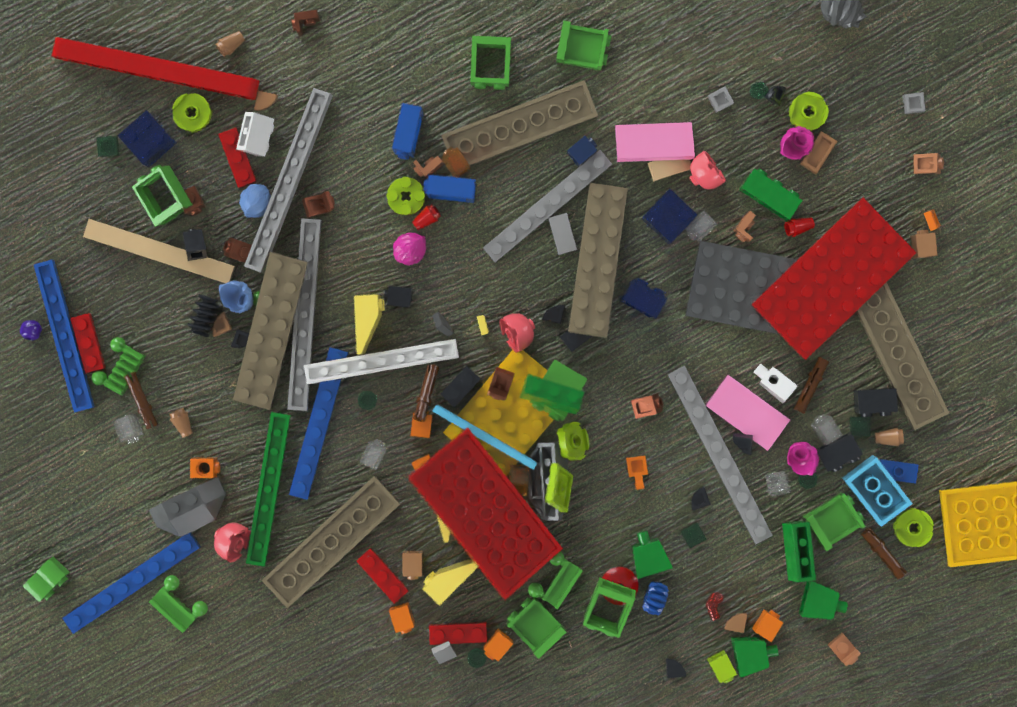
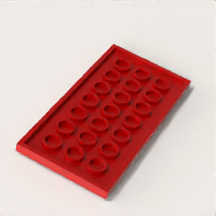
M863 197L751 305L806 360L917 252Z
M469 428L464 429L407 477L505 600L563 549Z

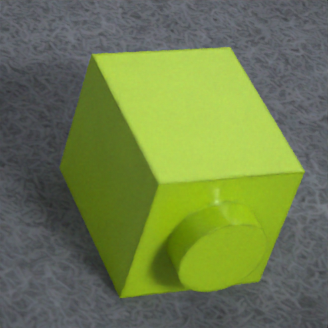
M724 650L707 659L720 683H728L737 675Z

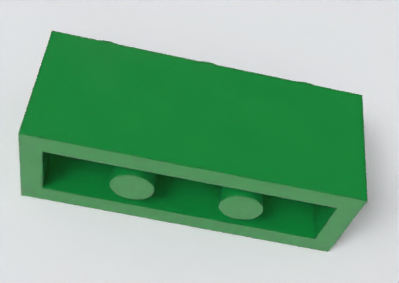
M754 168L739 190L783 220H790L803 201L799 198L800 195L793 190L788 191L783 188L784 184L780 181L768 178V174L765 171Z
M528 374L524 380L520 398L576 414L580 410L584 391Z
M794 521L782 523L788 580L798 583L816 580L810 522Z

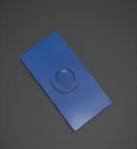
M879 459L895 481L916 484L918 464Z

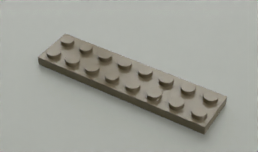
M585 80L441 136L456 172L597 118L598 114Z
M596 183L589 184L568 329L570 333L607 338L628 188Z
M274 252L269 253L233 400L268 410L272 408L308 266L307 261Z
M886 282L856 313L892 388H897V398L912 429L916 430L949 414V411Z
M374 476L263 578V583L288 609L401 503Z

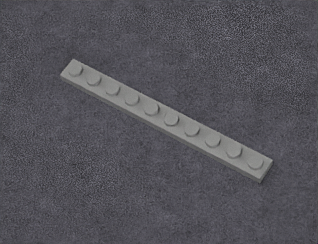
M315 88L312 90L244 267L264 274L269 253L273 251L333 97L328 92Z
M301 218L298 259L307 261L308 266L294 317L287 410L308 411L310 384L306 382L304 365L311 364L322 221L319 219Z
M682 366L668 373L667 375L752 540L755 544H758L773 536L686 367Z

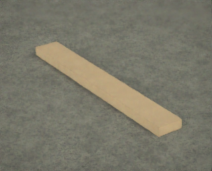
M92 219L88 220L83 235L85 238L223 283L231 281L236 267L208 257L188 261L186 250Z

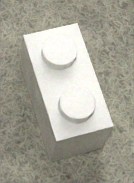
M245 112L236 149L256 156H265L269 149L270 135L274 129V119L255 112Z

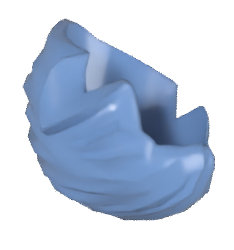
M251 184L243 190L239 203L246 218L262 217L270 201L271 194L264 184Z
M233 280L219 285L220 300L223 306L229 308L231 312L240 314L248 311L253 306L252 290L246 283Z

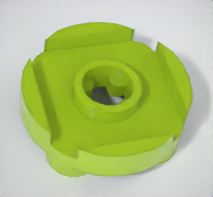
M805 92L797 96L789 107L791 124L795 125V127H804L810 131L818 129L825 123L829 113L828 105L823 100L824 98L815 92ZM811 107L813 115L811 114L808 117L804 113V109Z
M183 94L173 104V120L177 126L185 131L198 132L204 129L211 120L212 110L210 104L199 94ZM189 108L192 110L196 108V115L194 117H188Z
M406 176L398 178L388 188V204L399 215H414L424 205V188L413 178ZM403 192H405V193L410 192V193H411V194H410V198H411V199H410L409 201H408V200H404V201L401 200L402 197H403V196H402V193H403Z
M579 422L566 423L557 430L561 449L560 454L562 458H567L570 461L584 459L586 456L584 455L585 450H589L588 433L586 429H582L579 426L581 425Z
M915 508L904 510L893 523L897 539L906 546L922 547L933 536V520L922 510ZM917 523L918 526L916 528L918 531L916 533L914 531L910 532V525Z

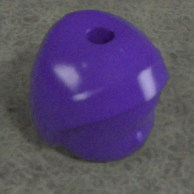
M34 320L24 321L20 327V335L27 340H37L42 331L40 323Z

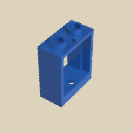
M402 103L392 146L394 153L400 159L409 160V157L414 158L424 114L422 107Z
M428 175V180H424V191L429 199L474 203L476 181L475 179Z

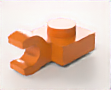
M646 456L626 458L628 477H634L637 490L644 489L642 475H648Z

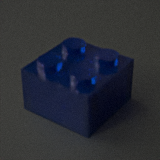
M147 110L117 135L138 160L147 167H150L177 143L155 116Z
M669 189L641 219L669 245L698 214Z
M640 278L631 280L620 301L651 319H657L668 299L664 296L665 292L656 287L655 289L649 288V283Z

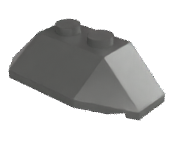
M556 442L538 443L530 456L531 459L537 462L534 470L527 466L529 500L540 514L542 520H561L564 512H560L546 502L552 463H558L568 471L567 458H562L560 454L561 449Z
M216 477L153 507L149 511L158 528L182 537L217 519L226 497V492L219 477Z

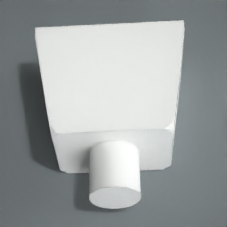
M760 364L753 372L762 379L760 385L781 403H784L797 388L795 383L774 367L769 371ZM769 378H775L777 383L771 384Z

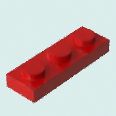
M233 128L219 133L220 141L238 188L256 183L257 180L247 153L236 149L240 136L238 129Z
M91 313L70 318L85 373L105 369Z
M372 548L356 560L394 604L409 591Z
M486 622L429 624L430 645H440L447 641L450 644L487 642Z

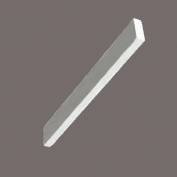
M456 339L308 364L304 365L307 384L449 360L459 358Z

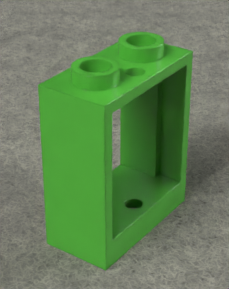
M472 36L471 86H474L476 89H486V86H493L496 90H504L505 87H509L511 37ZM477 48L506 49L504 79L476 77Z
M157 165L153 167L149 175L141 176L137 179L138 183L132 186L155 227L166 225L183 213L184 209L192 206L190 199L170 166ZM161 177H163L177 201L165 211L161 210L148 188Z
M599 577L585 612L583 625L590 630H598L604 632L607 636L619 638L634 604L636 590ZM599 594L625 603L617 623L592 614Z

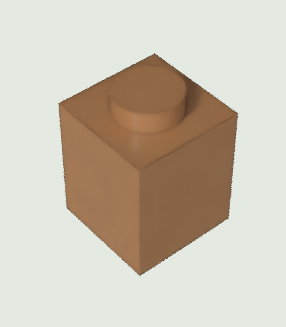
M928 230L917 231L916 235L911 236L912 248L917 252L913 259L938 256L935 233H929Z
M404 551L402 553L403 576H407L409 580L419 579V576L423 575V551Z

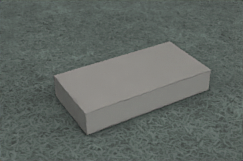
M567 213L548 218L558 255L576 251L577 248Z

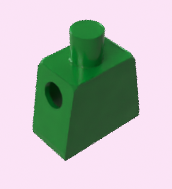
M648 530L636 533L639 543L632 545L637 579L673 568L658 538L650 540Z
M814 580L806 581L799 614L806 618L832 620L835 611L846 613L848 603L839 600L840 593Z
M731 637L737 674L740 677L769 668L768 658L779 656L777 645L766 646L765 640L762 637Z

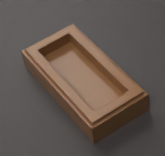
M821 131L814 141L812 151L809 155L804 156L800 165L817 174L837 141Z

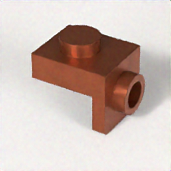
M329 191L302 199L307 218L327 214L334 210V198L330 196Z
M229 238L223 247L224 256L245 263L252 245Z
M496 367L487 395L496 400L505 401L515 373Z

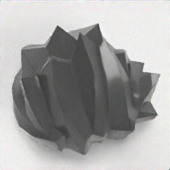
M860 0L821 1L823 17L832 26L837 24L843 28H850L851 26L859 28V23L867 17L863 13L865 10L862 8Z

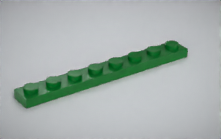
M271 412L246 564L266 566L291 415Z

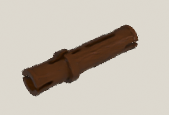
M818 357L812 372L808 374L809 378L793 409L805 414L819 382L823 380L822 376L830 363L829 361Z
M427 365L421 392L416 400L417 407L413 419L419 422H425L428 408L432 403L431 396L439 371V367L436 365Z
M136 372L130 373L133 381H131L129 374L125 375L124 379L129 386L138 407L137 412L141 414L146 429L152 428L149 420H151L153 427L157 426L158 422L151 410L152 405L147 401Z
M871 527L866 528L861 533V536L871 546L870 549L876 552L897 579L902 578L907 573L887 549L885 542L882 539L880 540Z

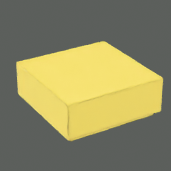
M477 316L481 335L488 334L489 330L485 316Z

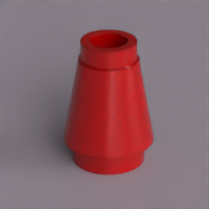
M433 204L427 205L412 223L419 231L439 221L438 218L441 217V214Z
M812 217L791 218L784 223L787 236L796 237L815 227Z

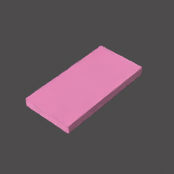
M692 122L615 125L617 162L687 160L695 158Z
M729 375L725 377L705 405L743 434L753 435V441L767 451L790 421L789 418Z

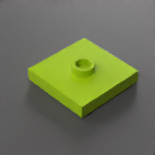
M552 463L546 502L560 512H567L573 475L558 463Z

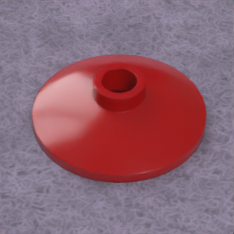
M614 567L603 575V579L623 584L625 587L636 590L637 595L638 580L635 574L628 568ZM604 596V598L612 604H625L624 602Z

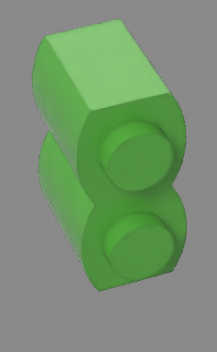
M53 556L38 569L23 587L39 602L44 599L47 601L55 594L53 590L56 586L61 587L68 580L66 576L70 572Z

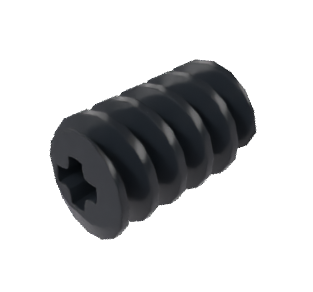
M198 294L202 302H195L199 309L192 310L197 315L190 316L194 323H187V326L191 328L190 332L208 338L209 334L205 330H212L208 323L215 322L211 316H217V312L213 309H220L216 302L221 301Z

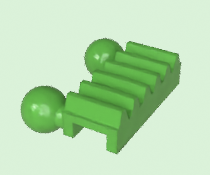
M115 337L112 339L110 347L113 351L123 352V354L120 355L119 361L116 362V366L112 369V373L108 378L104 371L97 370L92 374L91 379L95 385H105V387L119 395H124L128 388L124 376L129 374L132 381L130 373L137 372L146 355L127 346L123 338Z
M561 551L550 560L552 565H561L562 567H560L547 590L543 591L542 585L537 582L530 584L528 587V593L531 597H540L542 600L553 605L557 610L583 572L581 568L564 559Z
M169 575L164 580V586L149 603L183 633L198 616H203L207 613L208 606L203 601H197L194 603L191 612L190 608H187L184 603L180 602L179 598H176L173 593L169 592L170 590L177 589L180 584L177 576Z

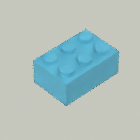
M871 455L842 477L872 518L881 527L913 504L874 455Z

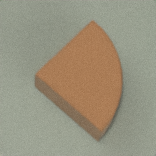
M258 91L254 110L263 111L275 103L278 95Z
M225 312L218 315L212 328L214 337L233 330Z
M738 613L726 622L724 629L744 633L747 613Z

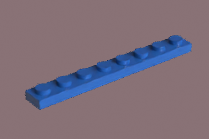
M48 260L34 264L73 411L79 412L94 408L55 261Z
M329 347L326 361L347 358L349 352ZM341 379L323 381L319 384L289 492L291 496L309 499Z
M191 532L182 536L62 619L74 634L201 547Z

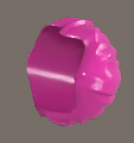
M801 126L790 128L781 139L780 154L792 160H800L802 157L809 155L814 147L813 133Z
M410 232L402 234L393 243V255L399 263L410 266L424 258L423 256L426 252L425 236Z
M807 442L793 443L788 451L787 464L798 475L812 476L819 464L816 448Z

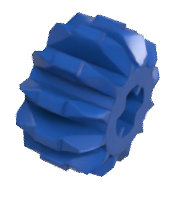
M652 581L648 585L644 596L643 610L649 614L659 616L663 612L667 601L668 587L663 585V583Z

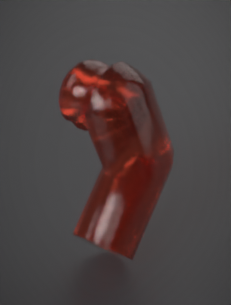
M713 592L706 602L711 621L720 618L717 607L724 597L718 592Z

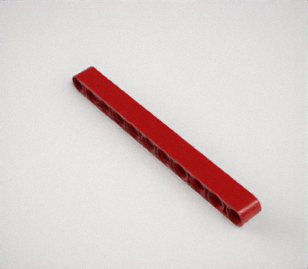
M55 37L52 51L53 58L249 100H256L260 83L259 80L60 37Z

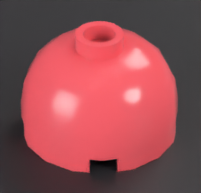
M706 151L701 152L693 159L690 165L692 173L690 179L695 186L700 185L702 188L710 190L726 182L721 170H718L715 161Z
M512 313L499 320L501 332L503 335L506 333L509 339L506 342L514 352L517 353L530 346L534 339L535 329L531 319H527L519 313Z
M228 523L219 528L214 535V548L217 554L230 563L238 560L242 556L240 552L243 547L247 549L251 535V531L248 530L249 528L239 523Z

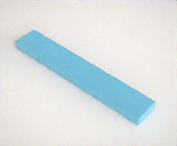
M436 405L433 409V412L462 429L469 428L474 436L534 470L537 465L535 460L442 406Z

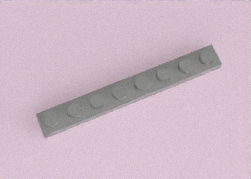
M599 150L485 245L483 249L496 263L607 170L612 163Z

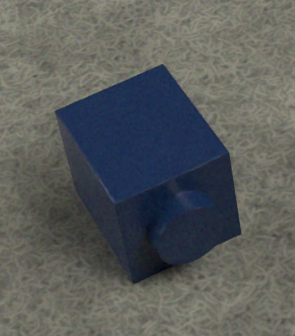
M584 136L567 150V154L580 167L597 152V144L591 137L588 139Z

